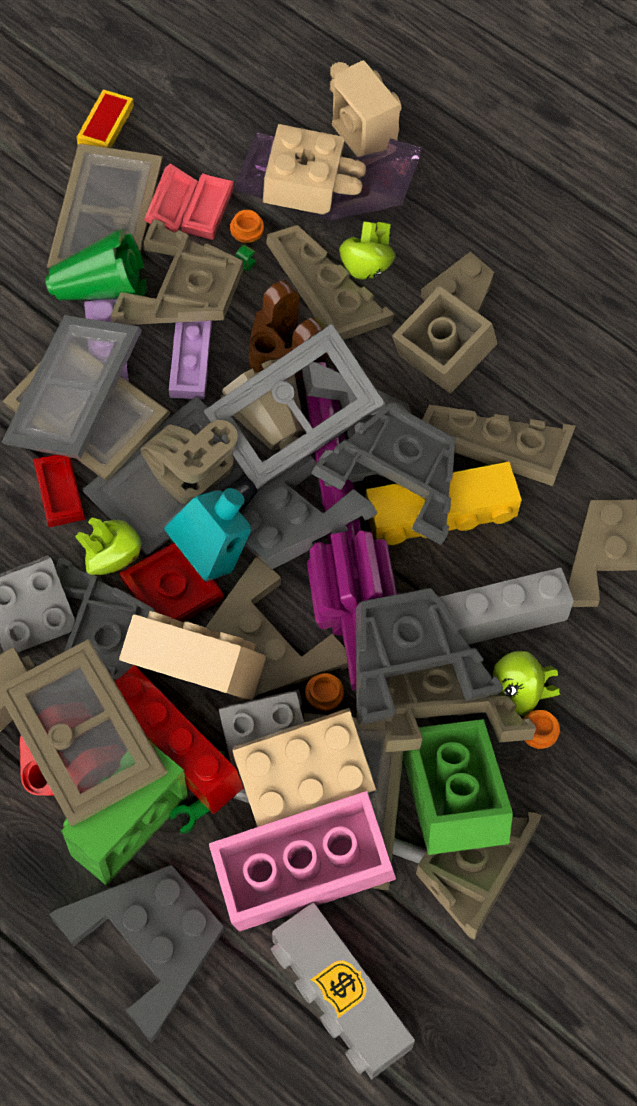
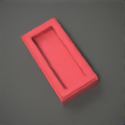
M170 163L163 172L144 221L151 224L153 219L165 223L166 229L176 233L181 226L198 181Z
M202 174L181 222V231L186 234L214 240L233 193L234 181Z

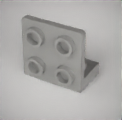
M47 555L0 573V643L4 652L12 647L17 652H21L72 631L75 619L51 557Z
M299 689L223 706L219 709L230 762L237 769L240 779L241 776L232 752L234 746L304 723L300 707L302 700Z

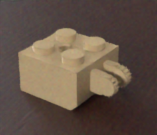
M364 60L350 67L343 62L332 64L330 76L334 79L330 81V90L334 95L332 120L334 129L340 136L345 137L344 141L364 165L397 149L401 102L398 96L387 89L379 73L375 70L373 71Z
M278 124L265 174L263 203L325 214L330 212L334 192L354 196L361 192L363 185L358 178L364 177L366 165L361 161L342 157L345 137Z

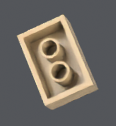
M149 611L147 618L133 614L119 660L231 695L253 700L266 655L254 651L256 644L243 640V638L223 632L218 633L193 623L181 622Z
M349 708L236 745L232 750L257 827L365 791L369 793L376 790Z

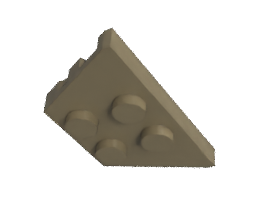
M528 812L527 818L512 817L509 844L428 855L426 851L419 862L416 875L470 938L475 940L536 831L541 819L540 814Z

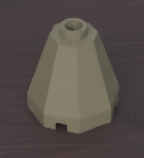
M279 359L269 360L261 365L266 369ZM252 368L241 374L223 388L221 398L258 373H255ZM293 374L285 381L293 385L295 389L293 399L301 410L295 375ZM272 389L233 415L270 450H282L300 438L305 431L288 404H281L274 400Z

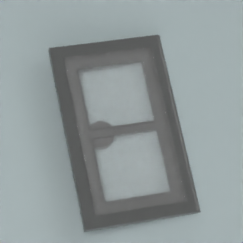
M64 315L2 439V443L81 459L142 331L140 327Z
M197 396L162 423L108 481L98 476L83 488V492L110 520H124L138 532L142 542L141 551L147 557L170 539L164 528L186 505L177 501L159 483L144 459L141 447L168 424L190 430L194 435L210 424V420L204 413V410L208 407ZM214 434L213 444L218 442L225 444L221 437ZM235 457L230 475L212 491L228 487L245 475ZM184 482L183 489L193 488L196 491L197 483Z

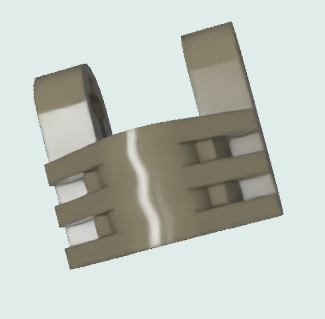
M224 420L211 422L196 435L190 430L168 424L141 447V453L159 483L177 501L187 505L194 497L211 492L230 475L234 462L232 453L236 449L238 434L234 425ZM214 434L219 437L224 434L227 435L226 445L223 442L213 444ZM184 482L197 483V490L195 491L193 488L184 490Z

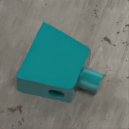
M227 488L224 492L216 490L194 497L164 528L205 582L231 574L251 532L250 524L239 512L245 502L244 497L239 491L232 488Z

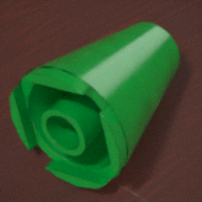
M124 228L116 230L51 266L49 275H46L45 278L49 293L52 296L55 295L60 301L118 299L121 292L144 296L146 294L147 280H140L139 269L145 267L139 247L132 234H125L126 229Z

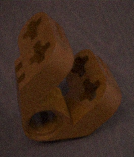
M287 280L278 281L267 289L263 297L262 310L256 312L249 345L250 369L253 368L255 373L264 370L261 364L269 360L282 358L326 328L317 317L309 318L302 322L294 331L292 347L284 348L285 343L281 336L294 328L298 320L299 294ZM327 352L313 362H325ZM302 369L294 374L296 381L303 378Z

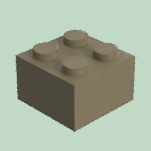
M438 286L392 335L399 356L449 394L460 385L497 345L493 324L441 286Z

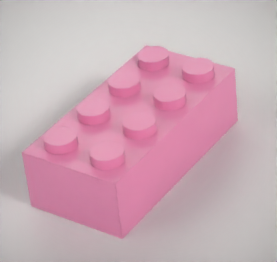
M367 791L209 843L231 923L239 932L300 912L313 902L318 906L396 880Z

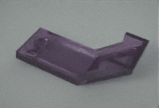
M260 132L256 133L237 177L235 190L263 199L265 174L275 137ZM390 138L387 150L351 158L355 161H361L366 165L364 177L358 178L363 185L358 195L334 192L330 212L325 214L299 211L331 221L403 205L420 159L422 148Z

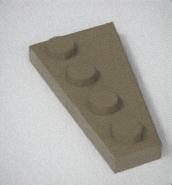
M298 225L268 234L267 246L313 315L325 327L333 324L343 340L392 323L395 314L387 307L382 309L373 300L374 295L366 287H358L349 278L350 273L341 264L339 266L333 264L326 257L327 252Z
M435 405L428 406L422 419L455 438L454 453L489 465L510 462L513 473L551 486L555 483L576 427L575 425L563 424L562 428L545 426V421L530 419L529 424L509 421V416L498 414L490 418L478 417L475 411Z

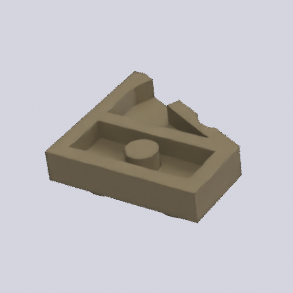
M470 251L421 289V298L426 300L438 286H441L474 311L480 313L485 296L492 285L495 272Z

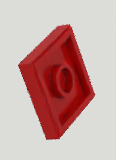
M175 543L120 572V578L132 597L154 608L156 613L181 622L187 621L224 599V594L214 579L205 582Z

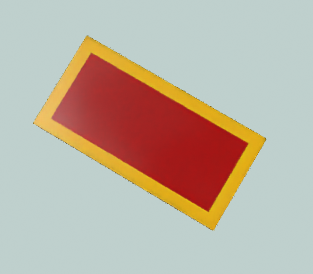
M103 89L77 136L78 144L112 148L134 107L133 98Z

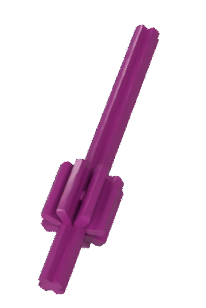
M317 362L318 364L326 367V363ZM304 383L309 421L312 428H315L340 411L339 400L308 396ZM342 433L314 452L316 463L320 460L319 458L325 450L334 451L336 446L346 440L345 433ZM319 478L324 513L354 489L353 482L350 479L346 480L343 488L340 490L334 486H325L324 481ZM359 518L346 524L347 531L336 534L330 532L327 534L329 544L315 543L309 550L310 558L307 561L316 624L321 629L332 627L333 635L343 636L352 690L356 689V607L362 601L397 595L389 546L383 539L373 541L371 532L361 531Z

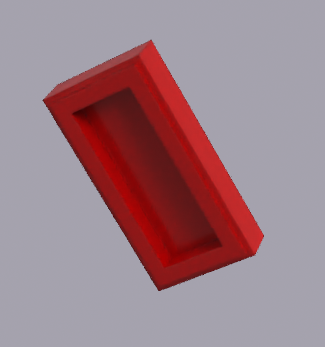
M55 454L33 459L48 527L85 520L71 458Z

